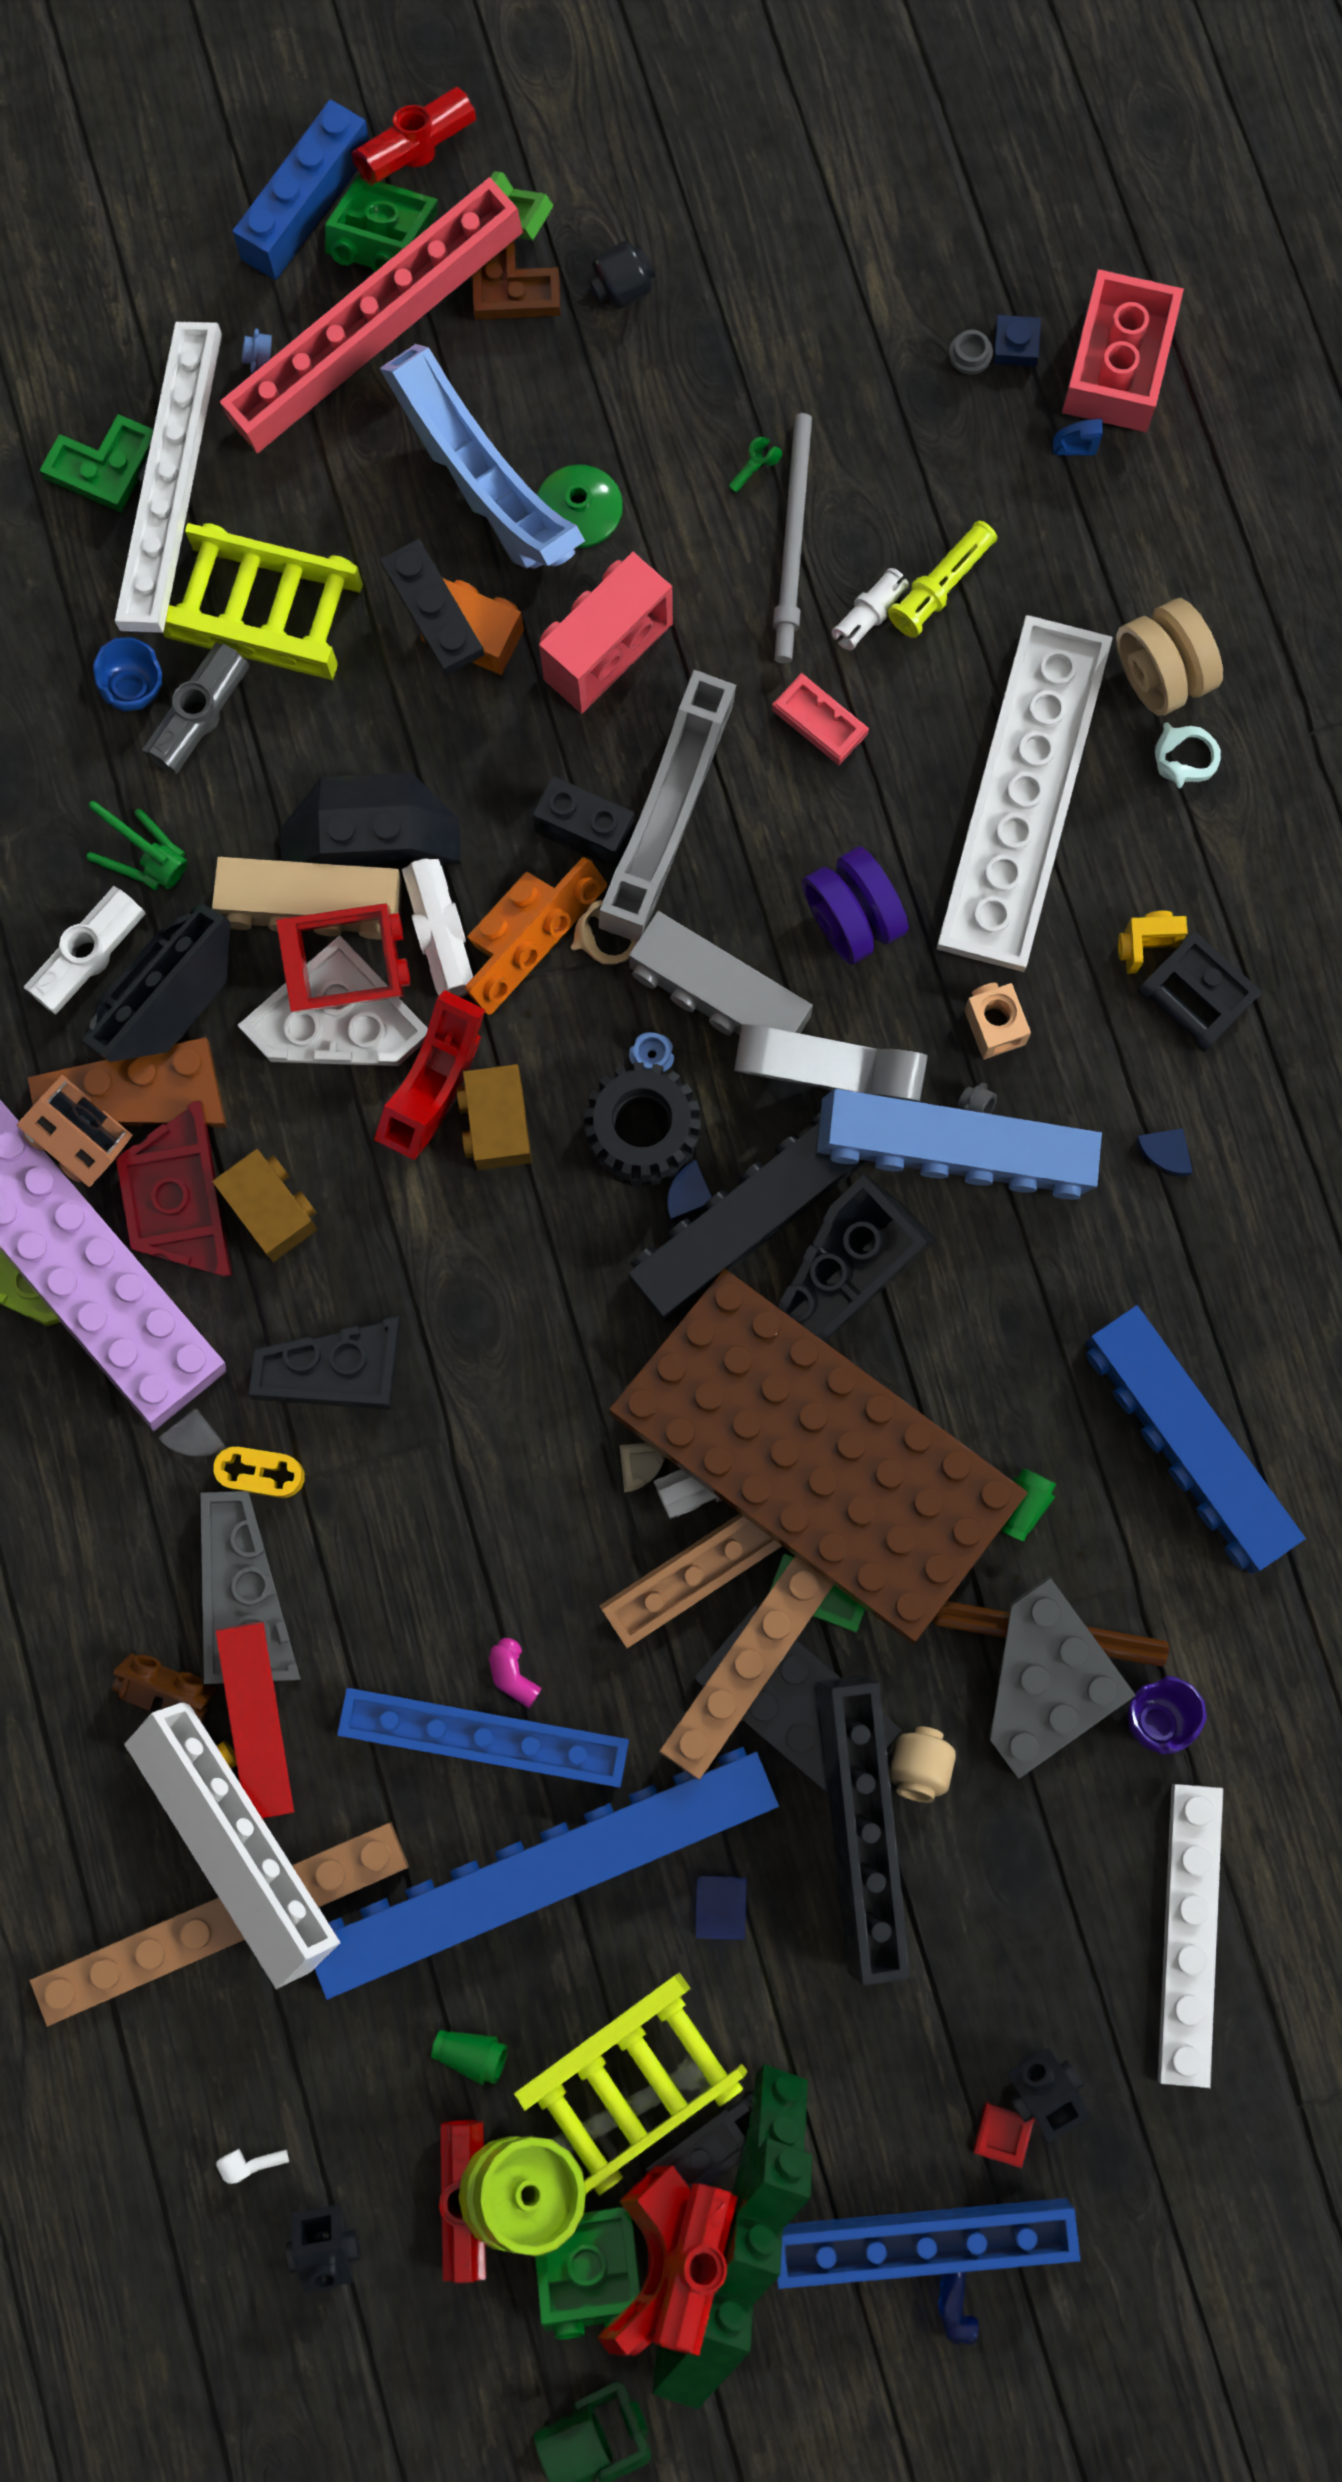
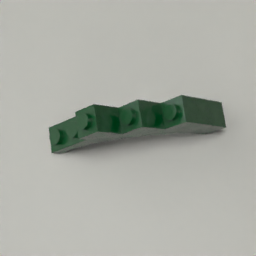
M766 2064L755 2075L749 2125L732 2195L737 2196V2201L723 2255L727 2265L726 2278L722 2286L714 2292L699 2356L674 2351L658 2345L656 2349L653 2395L698 2410L750 2353L753 2305L780 2276L783 2229L810 2199L812 2154L804 2151L807 2079Z

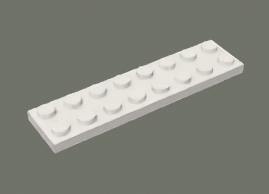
M1026 615L937 950L1021 972L1025 971L1113 637Z

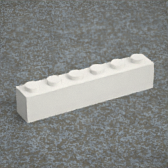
M181 1702L151 1713L124 1744L274 1987L278 1989L310 1973L340 1944L337 1936L192 1707Z

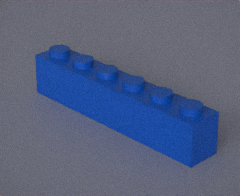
M1138 1305L1092 1335L1085 1342L1089 1349L1086 1352V1356L1092 1367L1101 1376L1105 1373L1109 1376L1117 1388L1113 1391L1116 1400L1128 1414L1134 1412L1144 1425L1141 1433L1145 1441L1156 1453L1162 1450L1172 1464L1168 1469L1171 1477L1184 1492L1189 1489L1200 1503L1196 1507L1199 1516L1212 1531L1215 1529L1220 1531L1228 1543L1224 1549L1237 1568L1240 1570L1246 1568L1250 1574L1259 1572L1306 1539Z
M1066 2198L790 2223L783 2229L780 2276L777 2278L778 2289L1080 2261L1075 2209Z

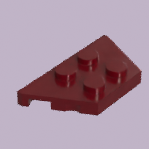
M200 1100L194 1101L186 1106L188 1109L166 1125L162 1124L148 1134L147 1139L139 1145H133L116 1158L130 1246L132 1250L228 1277L232 1276L218 1189L212 1182L216 1179L204 1106Z

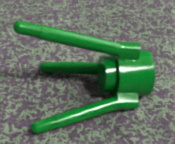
M89 802L88 806L92 811L145 852L140 860V865L145 868V872L91 852L86 855L87 860L143 882L154 891L160 885L170 889L181 879L188 866V860L184 858L185 852L174 845L143 810L136 809L135 816L160 845L157 843L151 845L97 802Z

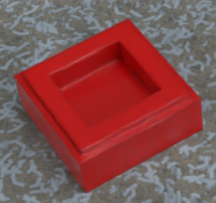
M985 2102L972 2151L975 2154L1022 2168L1034 2120L1031 2119L1024 2123L1017 2111Z

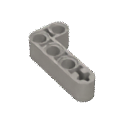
M742 1024L734 1071L828 1090L841 1089L920 1102L928 1056L912 1051L875 1049L770 1027Z

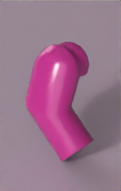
M503 1638L497 1645L491 1648L489 1654L494 1684L498 1689L530 1708L542 1688L520 1675L518 1658L522 1653V1649L519 1643L512 1638Z

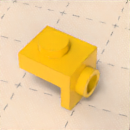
M1154 911L1146 914L1145 917L1131 918L1124 933H1119L1118 955L1120 960H1126L1127 974L1137 973L1143 963V948L1179 947L1188 934L1186 916H1173V913L1170 911Z

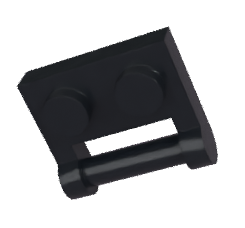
M1196 931L1137 990L1145 1000L1151 998L1196 1039L1194 1044L1204 1053L1262 993L1258 987ZM1170 977L1217 1018L1210 1026L1163 985Z

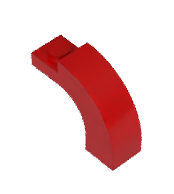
M446 990L439 995L420 1052L402 1085L384 1105L374 1138L375 1141L413 1160L419 1156L444 1120L457 1095V1087L462 1086L464 1082L463 1071H469L482 1037L478 1035L485 1009Z
M673 2165L653 2167L619 2201L644 2235L648 2247L649 2267L645 2283L638 2296L597 2337L609 2354L624 2356L630 2354L634 2356L645 2349L655 2336L652 2330L656 2331L668 2284L665 2274L666 2260L669 2253L677 2247L691 2193L690 2188ZM697 2256L692 2259L689 2268L694 2282L700 2278L702 2273L701 2261Z

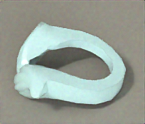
M1167 722L1163 724V733L1156 744L1155 757L1160 775L1173 781L1177 788H1182L1184 782L1209 780L1218 769L1221 751L1216 740L1201 727L1173 728ZM1195 737L1204 741L1209 747L1211 762L1207 768L1198 769L1182 765L1177 761L1168 762L1165 760V755L1186 738Z

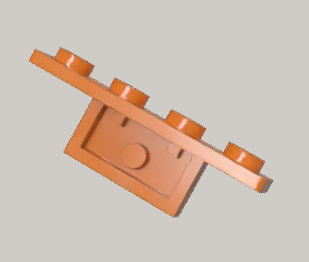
M582 857L555 888L526 871L467 936L475 948L491 957L465 986L467 993L479 1007L485 1009L486 1014L491 1015L607 888L606 881L591 860Z

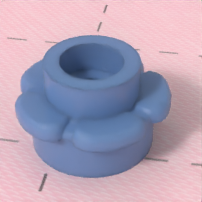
M254 329L253 337L244 336L242 363L250 364V372L254 373L255 369L258 370L270 360L271 335L260 334L259 329Z
M652 1032L643 1033L636 1038L635 1045L630 1048L629 1058L632 1065H634L633 1063L643 1062L644 1069H652L654 1063L663 1066V1072H666L674 1061V1055L671 1054L673 1045L664 1035ZM655 1051L657 1055L655 1058H649L648 1052Z

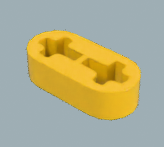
M229 1447L222 1450L214 1462L216 1479L223 1486L234 1491H248L252 1494L289 1498L297 1494L305 1481L304 1470L301 1464L293 1457L281 1453L244 1447ZM236 1456H241V1463L248 1467L256 1468L255 1474H239L237 1481H231L232 1475L225 1471L226 1463H234ZM282 1464H287V1470L294 1474L293 1482L286 1481L283 1489H277L278 1485L275 1480L263 1477L264 1469L279 1471Z

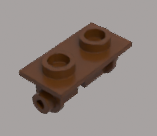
M131 1653L113 1673L117 1677L112 1691L119 1694L118 1698L148 1711H151L154 1707L157 1697L164 1699L161 1709L184 1702L192 1707L201 1723H203L207 1714V1708L204 1706L218 1689L211 1685H205L204 1679L196 1674L189 1672L179 1673L162 1666L159 1660L148 1655H134Z

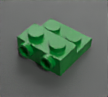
M357 175L325 224V254L331 255L341 265L347 266L357 263L370 267L376 272L429 228L437 215L438 199L380 181L370 186L360 175Z
M624 2207L583 2213L579 2224L570 2238L555 2250L535 2255L541 2322L545 2332L554 2331L555 2339L566 2340L582 2337L585 2335L584 2326L604 2324L606 2329L641 2291L633 2219Z

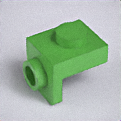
M493 172L490 178L518 208L523 233L517 238L534 240L553 208V204L544 193L513 189L503 172Z

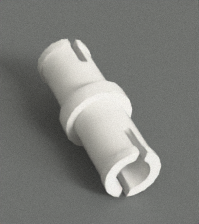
M893 568L887 569L881 579L868 593H861L854 600L855 607L838 626L832 629L834 639H838L841 634L844 636L838 642L840 646L847 650H853L873 625H880L887 618L886 611L909 589L907 579H903L900 584L896 583L903 576L902 573Z

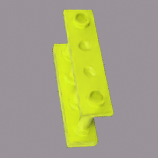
M188 523L185 532L193 551L199 553L183 602L177 604L176 607L168 606L163 632L164 637L212 649L215 643L225 644L234 649L243 658L333 680L338 664L333 648L328 645L326 640L342 589L361 592L363 584L358 567L348 559L340 556L324 558L229 534L217 525L203 524V526ZM216 556L241 562L225 613L219 615V617L202 614L199 610ZM258 567L283 573L267 625H262L261 628L245 625L241 621ZM300 578L325 584L309 636H305L303 639L288 636L284 632Z
M680 1972L514 2093L524 2110H527L536 2102L542 2110L545 2108L549 2110L591 2174L584 2180L586 2193L594 2188L597 2194L601 2195L623 2178L618 2170L713 2099L720 2107L743 2090L738 2082L747 2073L743 2064L727 2074L682 2009L686 2004L680 1996L691 1988ZM655 2015L658 2016L661 2022L667 2020L711 2085L710 2088L688 2104L643 2039L646 2033L641 2025ZM616 2043L622 2052L627 2049L671 2115L648 2133L603 2068L606 2062L601 2055ZM576 2073L582 2081L587 2078L631 2144V2146L608 2163L563 2096L567 2092L562 2083Z

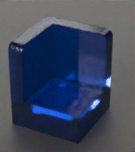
M699 1876L697 1879L696 1938L745 1940L746 1878Z

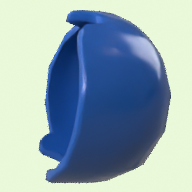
M134 637L114 638L101 646L95 658L93 668L95 685L100 696L107 704H111L113 708L121 711L142 710L157 699L163 684L161 681L162 670L157 661L155 651L149 644Z

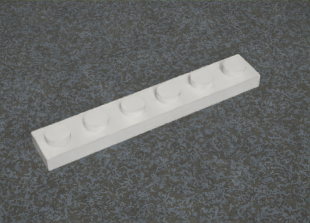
M1172 1784L1158 2061V2082L1161 2084L1210 2088L1223 1788Z

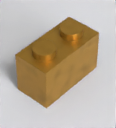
M518 1064L463 1071L465 1086L457 1087V1097L460 1114L468 1113L470 1130L462 1131L465 1157H474L478 1170L532 1163L522 1080Z
M256 1149L212 1182L267 1256L274 1262L318 1230L310 1219L317 1212L301 1191L293 1196L283 1182L290 1176L277 1158L272 1155L266 1160L260 1151Z

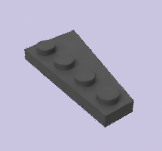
M249 1492L200 1493L204 1684H224L216 1629L264 1621L273 1681L301 1680Z

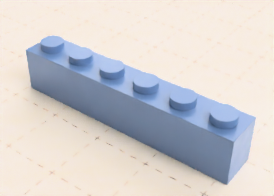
M834 1089L822 1098L817 1153L831 1155V1161L841 1164H857L860 1159L876 1162L875 1167L885 1171H902L904 1167L921 1169L920 1175L929 1178H947L948 1174L965 1176V1182L968 1184L991 1185L993 1181L1009 1183V1189L1012 1191L1035 1192L1037 1188L1053 1190L1052 1196L1056 1198L1079 1199L1081 1194L1096 1188L1098 1185L1102 1132Z

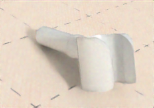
M237 2149L220 2158L216 2166L223 2180L234 2184L251 2173L258 2172V2170L288 2163L289 2158L287 2150H283L245 2162L240 2149Z

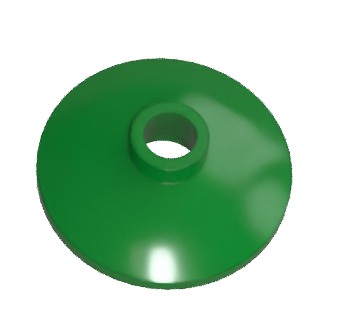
M571 465L555 471L543 482L537 494L546 505L562 518L577 525L585 541L576 548L591 547L606 540L616 530L622 517V496L617 484L608 474L592 466ZM581 495L585 496L586 500L583 503L576 504L571 501V498Z

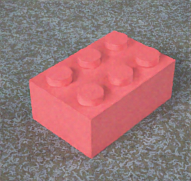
M1098 269L1062 413L1090 420L1102 419L1103 423L1147 433L1157 404L1184 291L1183 288Z
M634 552L623 561L617 560L612 563L605 571L602 582L592 592L588 590L583 592L572 605L571 613L561 623L558 621L552 623L542 634L539 649L544 681L583 714L673 624L672 585Z

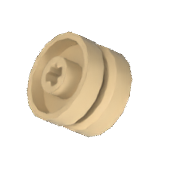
M1182 598L1173 599L1154 609L1151 619L1147 616L1138 617L1118 629L1116 635L1117 649L1126 676L1139 699L1156 715H1166L1184 706L1188 695L1192 698L1201 697L1220 686L1223 680V665L1219 649L1202 616L1186 600Z

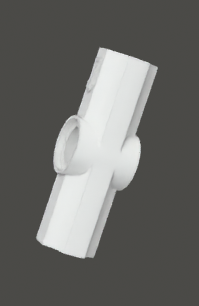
M426 858L412 862L409 866L402 869V873L415 914L411 916L423 955L426 954L435 990L438 992V996L444 990L459 997L467 995L465 986L473 978V974L463 944L466 942L456 904H452L443 868L440 866L439 859Z
M113 886L80 924L70 926L64 931L60 938V947L27 982L24 989L56 1015L90 976L97 975L105 970L109 963L111 952L146 913L132 898L121 889ZM94 943V949L87 957L76 958V951L81 945Z

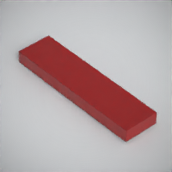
M264 1621L216 1629L240 1785L261 1818L294 1813Z

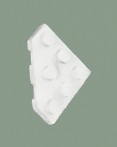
M340 935L307 963L312 998L387 987L384 981ZM286 983L238 1024L240 1030L270 1062L399 1066L422 1046L428 1029L400 998L293 1013L290 1010Z

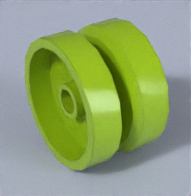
M508 2136L491 2141L476 2152L462 2174L459 2192L463 2220L476 2239L494 2250L528 2255H539L555 2250L570 2238L583 2216L586 2197L581 2168L568 2150L552 2140Z

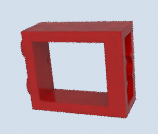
M387 903L276 920L290 1010L293 1013L404 997L403 987L411 985L407 959H398L396 941L403 940L399 912L391 914L390 906ZM379 920L389 986L312 998L301 931Z

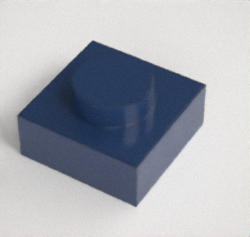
M998 315L995 329L993 363L1037 366L1041 318Z

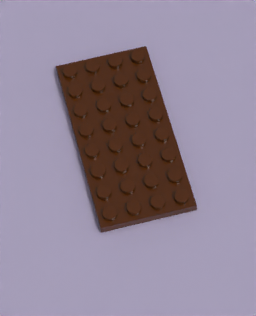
M726 1269L720 1273L609 1409V1415L912 1645L917 1642L1028 1493Z

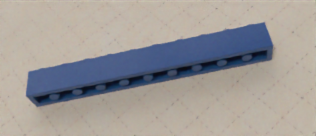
M744 1747L738 1748L717 1757L720 1767L704 1773L699 1781L684 1771L673 1776L676 1786L659 1793L655 1784L628 1795L631 1805L615 1812L611 1803L585 1813L584 1817L587 1823L569 1831L566 1822L539 1833L542 1843L524 1849L522 1842L519 1841L494 1852L497 1862L479 1868L477 1860L449 1871L453 1880L436 1888L432 1879L406 1889L404 1891L408 1899L390 1907L387 1898L359 1909L363 1919L349 1925H344L342 1917L328 1922L340 1944L315 1968L326 2000L779 1807L757 1752L747 1755Z

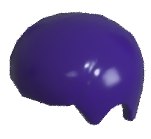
M1166 1676L1160 1681L1142 1686L1135 1693L1136 1696L1133 1697L1129 1704L1127 1718L1131 1733L1144 1748L1161 1754H1172L1187 1748L1200 1735L1207 1719L1204 1699L1195 1687L1173 1676Z

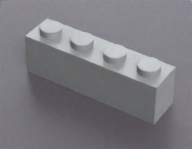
M657 911L629 954V967L633 970L632 975L635 979L649 988L655 989L658 985L672 994L670 996L671 1000L684 1010L693 1012L697 1009L709 1016V1023L726 1035L731 1036L733 1032L740 1035L742 1024L801 1033L811 1018L813 1008L811 1003L660 911Z

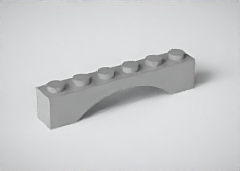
M696 670L693 671L678 709L649 796L630 842L614 872L600 908V929L638 942L648 927L731 713L736 691L735 684Z

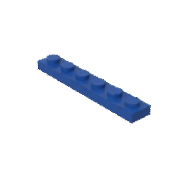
M347 1688L337 1735L614 1787H621L629 1739L352 1688Z

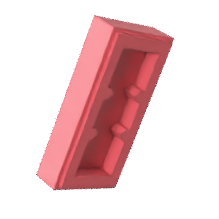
M802 673L772 704L773 712L837 765H840L868 735L869 728Z

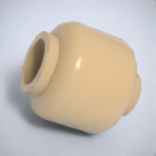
M921 1726L915 1728V1733L903 1734L896 1739L889 1766V1779L897 1787L896 1791L900 1796L912 1801L930 1803L934 1801L936 1796H941L948 1791L956 1754L954 1748L943 1740L944 1735L942 1732Z

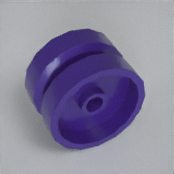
M857 846L839 856L836 862V873L827 867H820L802 878L801 885L804 896L817 924L830 945L847 964L854 965L873 954L874 939L888 945L908 933L907 916L892 883L878 862L863 847Z

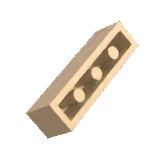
M218 857L212 909L228 919L231 929L249 930L251 925L269 926L270 930L278 932L277 919L387 903L390 906L391 914L398 912L400 914L403 881L399 869ZM379 920L314 929L315 933L324 936H339L341 931L359 932L360 936L368 939H382Z

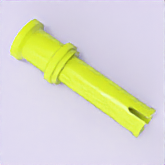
M983 521L975 522L970 531L946 555L938 566L928 576L917 578L911 585L912 591L900 604H893L889 608L888 616L894 626L906 636L916 638L922 632V624L934 611L939 612L944 608L947 601V593L971 569L985 551L997 541L995 531Z

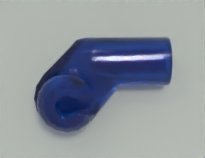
M966 2272L941 2274L938 2309L946 2337L956 2345H959V2342L972 2345L977 2341L979 2322L974 2316H963Z

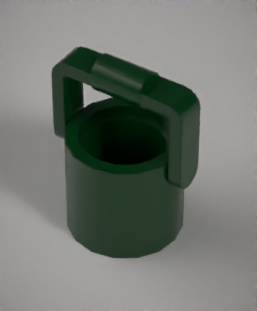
M619 2382L612 2383L578 2400L573 2405L575 2412L534 2432L535 2445L549 2482H592L596 2479L599 2482H612L644 2466L651 2458V2450L645 2437L648 2435L649 2430L639 2402L632 2401L626 2387ZM619 2397L622 2406L620 2412L630 2440L635 2442L638 2452L615 2463L604 2429L593 2409Z

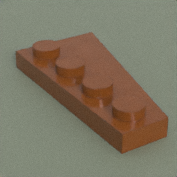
M207 1037L174 1044L166 1053L114 1062L102 1060L27 1077L33 1105L63 1075L91 1099L90 1102L103 1112L104 1110L123 1126H142V1124L166 1125L188 1109L186 1106L200 1100L203 1102L207 1125H210V1127H227L210 1042Z

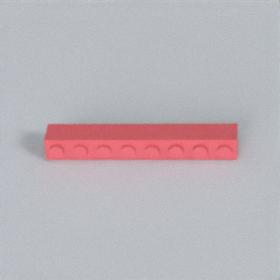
M490 177L219 401L231 424L258 454L520 236L523 232L518 208Z

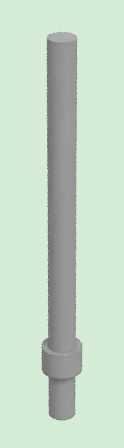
M805 413L795 415L780 598L779 606L774 608L773 628L777 630L774 660L778 663H790L792 661L794 632L799 629L800 609L796 606L812 417Z

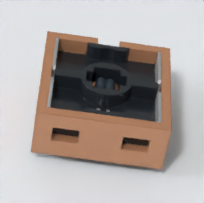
M61 1075L16 1126L23 1131V1136L30 1145L40 1151L46 1150L58 1160L61 1170L68 1177L77 1182L82 1181L90 1187L114 1161L133 1135L104 1110L103 1112L90 1102L91 1099L65 1076Z

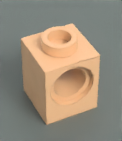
M997 983L983 985L972 992V997L968 998L964 1011L983 1060L1026 1045L1031 1031L1012 983L998 987ZM990 1009L999 1010L1006 1016L1007 1023L1001 1026L992 1025L986 1020L984 1012Z

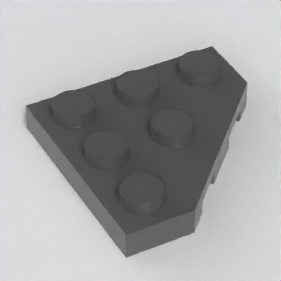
M1050 1576L1010 1603L1005 1646L1002 1652L997 1683V1696L991 1720L989 1738L1018 1779L1136 1696Z

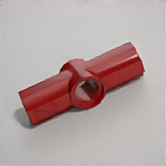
M459 87L450 90L425 107L417 105L402 107L395 112L391 128L352 151L353 164L358 169L361 178L370 186L381 181L404 165L411 167L424 166L433 160L436 145L476 121L475 109L468 100L467 94Z
M455 2120L441 2123L442 2194L439 2208L442 2215L443 2281L469 2283L487 2278L486 2245L474 2237L463 2220L462 2212L454 2208L450 2198L451 2193L460 2188L462 2174L472 2156L484 2147V2121Z
M702 2184L692 2185L677 2247L669 2253L665 2264L668 2284L653 2343L674 2351L699 2356L714 2292L722 2286L726 2278L727 2265L723 2255L737 2201V2196L732 2195L730 2192ZM695 2256L699 2258L702 2265L701 2276L696 2282L693 2281L689 2272L690 2263Z

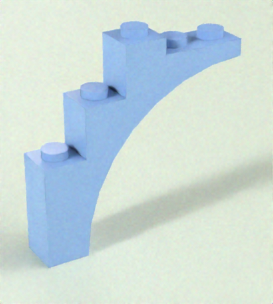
M415 344L380 368L433 461L447 466L472 511L487 517L513 563L526 569L529 567L537 568L542 565L558 566L574 556V548L585 541L577 525L562 518L546 505L505 461L467 410L429 347Z

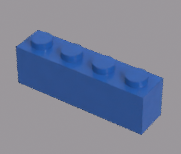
M331 99L328 101L232 232L242 261L275 281L278 279L358 170L353 164L352 151L370 141L365 119Z

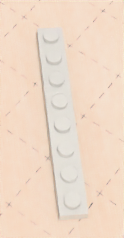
M175 322L115 622L120 631L164 632L222 336L218 323Z

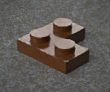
M515 240L472 275L475 320L561 316L559 268L516 269Z

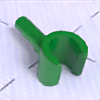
M765 437L755 438L749 446L751 458L728 486L737 493L762 464L773 466L780 461L782 456L781 448L773 447L763 458V449L770 439Z

